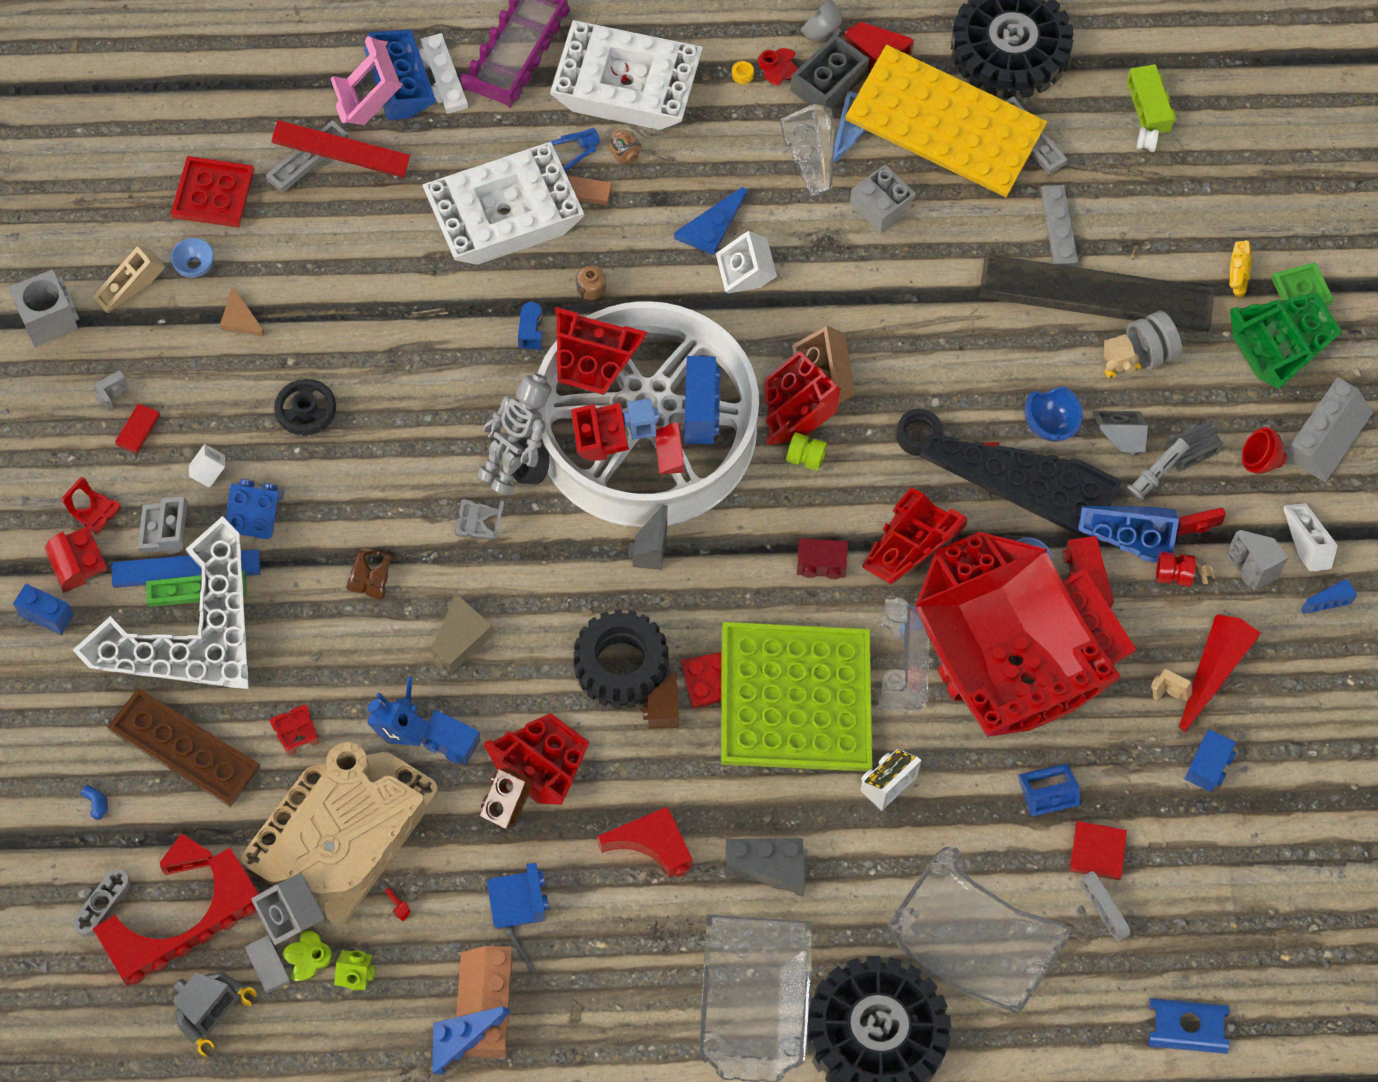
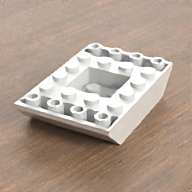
M573 20L550 94L572 112L661 130L682 122L703 47ZM625 63H626V64L628 65V67H629V71H628V72H626V71H627V68H626V66H625ZM611 67H612L613 72L616 73V74H619V75H617V76L614 75V74L612 73V71H611ZM627 74L626 77L633 83L630 85L622 84V76Z
M551 142L422 184L452 256L456 261L478 265L555 239L567 233L584 217V212ZM502 208L510 210L506 215L498 213Z

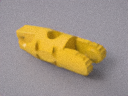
M1249 241L1236 242L1231 256L1229 284L1237 298L1245 295L1248 280L1250 279L1252 251Z

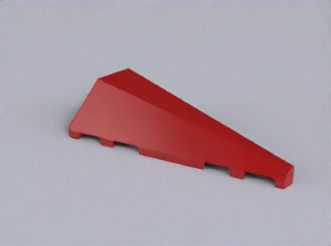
M1220 614L1215 616L1192 684V695L1186 703L1178 728L1184 732L1188 730L1227 681L1229 675L1256 643L1261 634L1260 631L1241 618Z

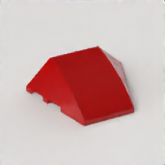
M555 307L558 383L605 395L648 332L628 326L620 327Z
M800 350L764 378L765 404L768 405L766 424L769 425V435L766 436V443L769 445L791 442L795 432L807 436L837 412L841 388Z
M549 713L525 724L524 728L515 732L509 731L497 740L484 742V747L497 771L503 768H510L534 780L528 796L538 804L562 805L590 742L552 713Z

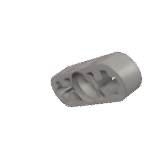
M113 869L108 872L75 916L73 925L80 936H93L95 932L92 928L108 918L128 891L130 879L125 871ZM121 877L123 884L121 886L117 884L114 887L112 880L114 878L118 880ZM107 888L109 891L112 890L115 896L112 897V895L105 889ZM100 897H107L109 899V904L104 909H97L95 907V902ZM92 909L96 915H99V917L97 918L95 915L92 916L89 910ZM90 919L92 926L90 928H83L81 922L83 920L87 922Z
M1093 871L1081 876L1080 883L1113 938L1119 942L1130 936L1128 924L1098 876Z

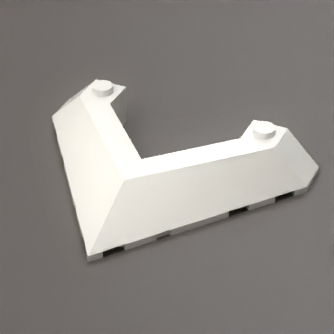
M222 516L186 548L189 556L202 568L198 635L127 634L110 616L73 649L90 669L249 690L240 534Z

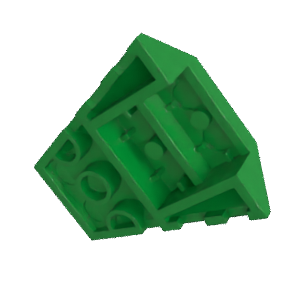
M1318 293L1291 297L1283 301L1274 300L1266 304L1259 305L1257 303L1244 308L1235 307L1230 309L1235 343L1256 377L1277 389L1281 388L1342 332Z

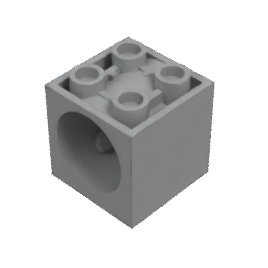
M53 269L8 287L34 347L78 330L75 321L79 320L75 306L70 295L67 293L62 277H56ZM55 304L48 310L37 311L44 305Z

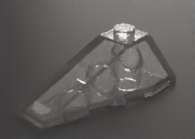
M814 103L780 119L784 142L786 146L790 147L794 155L792 158L795 163H798L802 171L801 176L811 196L816 197L832 190L835 126L832 109Z

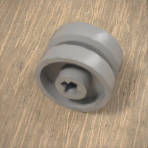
M1157 311L1146 316V319L1141 318L1128 324L1126 329L1127 336L1132 343L1134 353L1139 355V363L1143 369L1151 370L1162 365L1163 361L1167 363L1181 356L1182 344L1175 324L1165 312Z

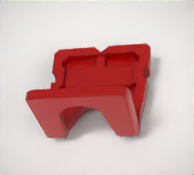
M80 477L61 499L68 512L85 527L89 526L90 530L95 534H99L107 525L108 520H111L121 509L120 503L113 499L109 500L107 496L93 491L84 477ZM77 489H81L89 496V508L75 509L72 496Z
M305 704L290 710L289 714H280L269 721L273 730L277 732V737L288 756L295 754L296 749L302 745L310 743L314 746L319 743L313 721L310 720L309 709ZM297 735L306 738L294 744Z

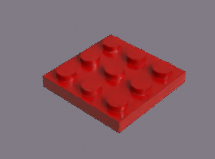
M187 156L171 210L172 218L239 228L255 172L254 165Z

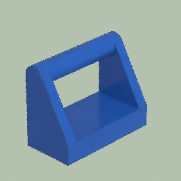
M1067 763L1018 775L1031 816L1080 805V787ZM1063 774L1066 780L1065 783L1032 790L1029 782Z

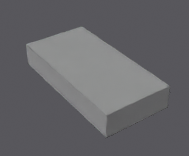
M265 936L245 946L266 994L291 983L269 936Z

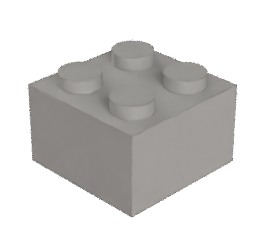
M301 872L251 898L274 945L325 919L319 904L316 903L309 889L308 882L304 879Z

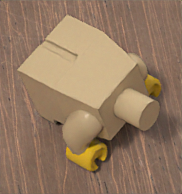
M1126 334L1104 341V358L1108 361L1104 372L1109 379L1111 376H1116L1115 370L1117 372L1125 370L1127 374H1130L1136 368L1138 370L1141 368L1139 355L1134 353L1132 343Z

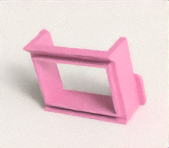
M368 36L365 43L370 55L347 79L335 76L331 78L339 100L336 104V109L342 123L348 122L365 125L403 85L398 80L386 49L387 41L373 39ZM376 65L381 81L360 103L354 87Z

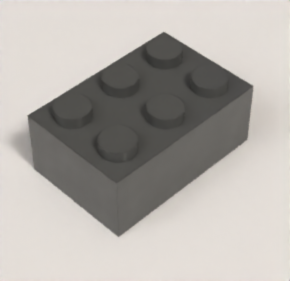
M834 34L792 74L790 91L825 116L847 94V91L854 88L867 75L869 58Z

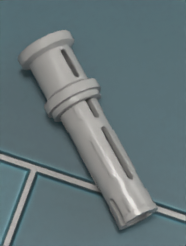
M1179 437L1149 470H1143L1141 476L1132 485H1128L1127 489L1143 502L1145 500L1144 496L1153 487L1159 485V479L1190 449V446Z

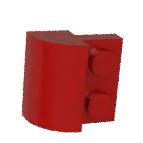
M620 403L599 408L592 404L571 409L577 452L580 457L587 460L600 461L607 460V455L629 450L623 410Z
M89 526L65 535L64 531L52 537L45 546L46 554L63 593L86 584L85 579L107 570Z

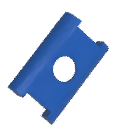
M1149 998V1010H1156L1155 1032H1150L1148 1047L1228 1053L1230 1039H1224V1017H1228L1230 1014L1229 1005ZM1186 1013L1195 1014L1200 1020L1199 1030L1194 1033L1183 1030L1180 1025L1181 1016Z

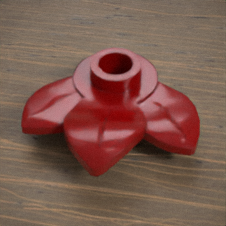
M780 48L776 51H763L758 57V65L764 70L765 79L776 86L781 85L782 79H791L792 74L798 70L791 62L796 52L787 48Z

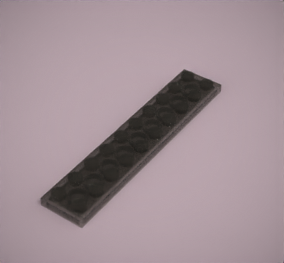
M985 254L978 298L1132 321L1141 318L1146 319V316L1163 311L1171 318L1176 327L1209 332L1215 288Z

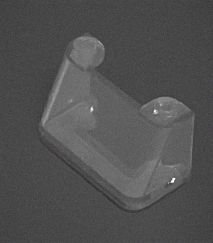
M885 597L881 613V627L890 629L893 636L892 639L904 640L903 670H890L883 676L881 694L878 695L877 709L920 711L924 709L928 701L930 639L916 608L902 598Z

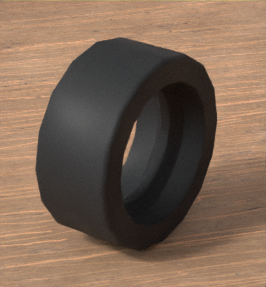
M917 408L909 410L902 415L898 422L896 436L899 446L905 452L914 456H920L926 442H915L908 438L905 431L909 424L915 422L924 423L931 427L933 434L942 435L943 428L940 419L933 412Z
M526 438L517 441L525 449L529 445ZM540 440L542 442L541 447L537 449L538 462L536 466L530 467L522 463L513 473L514 479L518 483L539 484L546 478L550 458L549 452L542 440Z

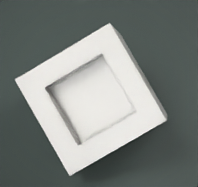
M204 444L189 465V477L210 487L225 468V455Z

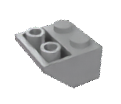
M883 165L851 189L850 205L881 234L898 221L916 197V193L888 166Z
M1243 530L1235 533L1227 551L1230 563L1239 569L1243 581L1250 585L1253 591L1278 579L1288 560L1287 555L1274 538Z

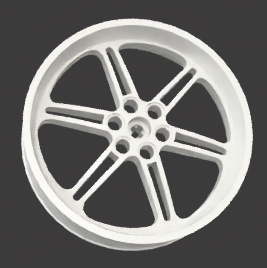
M631 302L607 307L588 315L587 318L620 327L628 326L646 331L648 334L645 338L667 339L682 344L666 360L656 374L650 378L643 377L632 360L629 359L624 366L629 375L625 376L621 371L616 378L622 389L619 392H607L605 395L584 393L560 396L557 394L560 383H558L556 341L544 357L538 374L547 378L546 382L552 389L545 406L537 408V411L542 414V420L546 423L545 432L542 433L540 440L543 441L544 446L549 452L548 476L560 492L573 504L597 518L619 525L642 528L663 505L668 506V526L685 522L709 511L723 501L741 481L749 467L755 449L759 391L752 365L745 352L736 340L720 325L702 314L678 305L661 302ZM692 347V351L687 356L706 355L716 357V362L729 375L741 399L739 403L733 404L723 401L719 403V425L732 426L736 431L734 443L722 464L708 477L699 478L693 472L682 449L684 472L689 482L683 479L681 473L671 474L677 485L673 489L655 494L627 493L606 486L607 481L639 440H632L630 427H626L629 450L615 453L599 478H596L607 460L595 461L594 465L587 470L579 468L562 451L551 430V425L555 420L561 418L572 419L571 409L592 404L599 408L617 403L627 407V402L651 399L653 408L658 409L659 422L656 425L664 427L675 422L685 423L686 396L675 395L673 391L686 374L687 357L671 378L667 376ZM632 388H638V389H640V390H639V391H632L631 389H632ZM656 389H662V390H664V391H662V392H656V391H654V390H656ZM667 408H674L675 410H673V411H667L666 409H667ZM648 437L656 448L655 437Z

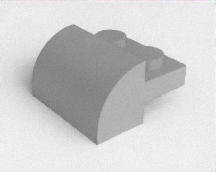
M185 497L163 498L161 503L143 505L138 550L141 553L165 551L168 555H171L183 549L188 501Z

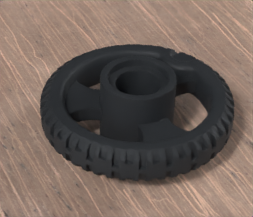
M299 379L283 387L276 397L274 410L277 421L285 430L295 435L308 436L323 431V429H326L331 424L336 414V400L333 392L327 385L313 379ZM315 390L325 396L328 408H318L316 398L312 394ZM299 391L292 399L293 407L283 409L285 400L292 393ZM306 405L310 406V407L307 408V409H301V407H303V406H306ZM296 418L298 421L302 423H311L315 419L318 421L314 424L306 426L296 425L292 423L293 420Z

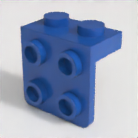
M241 478L240 482L232 483L230 486L226 520L241 535L269 539L273 536L277 503L284 498L285 490L278 489V484L264 483L261 486L255 485L254 480Z
M537 863L526 864L527 873L488 880L487 886L495 928L501 929L545 921L544 911L549 910L547 895H542L540 886H545L543 870L538 871Z

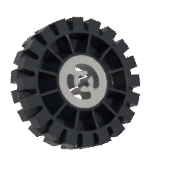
M968 0V3H963L958 10L953 26L951 50H953L952 58L954 64H959L958 71L964 79L971 75V85L979 89L983 84H986V92L993 96L997 95L999 89L1004 90L1003 98L1015 97L1018 90L1022 98L1033 96L1035 88L1039 93H1042L1049 89L1050 82L1055 85L1060 80L1062 72L1066 71L1069 63L1074 32L1072 24H1069L1070 18L1065 10L1059 12L1060 3L1056 0H1048L1047 2L1045 0ZM1003 32V37L1000 39L998 35ZM1025 38L1027 42L1021 45L1022 39Z
M867 956L864 963H861L858 957L846 961L845 968L843 969L837 966L829 972L827 980H822L816 988L806 1018V1045L808 1053H813L814 1055L812 1063L817 1071L821 1072L824 1070L826 1073L825 1081L930 1082L941 1067L951 1038L949 1036L951 1018L950 1015L945 1013L948 1005L943 995H936L937 985L929 977L926 980H922L920 978L922 971L910 964L908 969L902 968V960L889 957L888 963L881 962V956ZM876 1013L875 1017L872 1014L869 1016L866 1027L861 1026L860 1020L864 1016ZM891 1028L896 1029V1035L892 1039L881 1042L882 1037L885 1040L887 1039Z

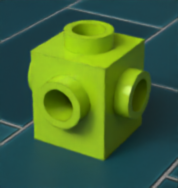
M342 950L336 962L334 985L347 987L350 990H365L369 981H373L375 977L376 965H372L373 955L365 954L359 950Z

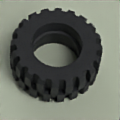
M615 609L613 614H609L608 611L600 613V618L597 620L596 617H593L589 620L588 627L583 626L579 632V638H576L574 644L575 651L573 652L576 678L579 679L581 689L587 690V696L592 700H595L596 697L599 698V704L603 706L611 703L613 708L620 709L621 705L626 704L628 708L635 707V702L638 701L643 704L648 701V695L666 678V673L668 672V646L666 645L665 635L660 633V627L655 622L650 624L649 617L644 614L639 617L636 616V611L629 610L628 613H622V609ZM625 643L638 648L643 653L645 660L636 671L625 675H617L604 670L598 663V656L610 645Z

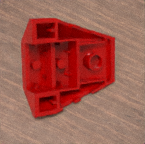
M911 487L894 507L893 512L895 515L890 524L886 523L882 530L885 533L880 542H875L862 567L891 585L931 560L937 549L951 544L967 526V518L952 508L946 512L935 506L924 493Z

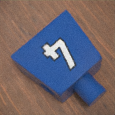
M374 699L368 706V711L371 713L368 725L385 742L420 746L430 726L428 722L400 703L381 702L379 699Z

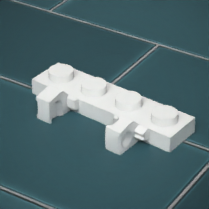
M442 33L420 39L422 49L419 50L423 65L430 68L435 83L431 88L437 103H443L446 114L467 109L468 103Z

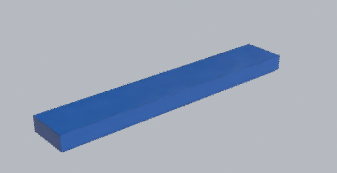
M259 549L241 551L242 571H245L246 576L261 575ZM190 556L112 562L113 588L146 585V581L202 575V568Z

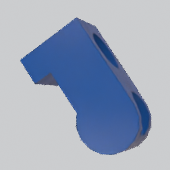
M528 302L522 306L518 331L519 348L542 350V331H538V327L542 323V311L540 305L535 302Z

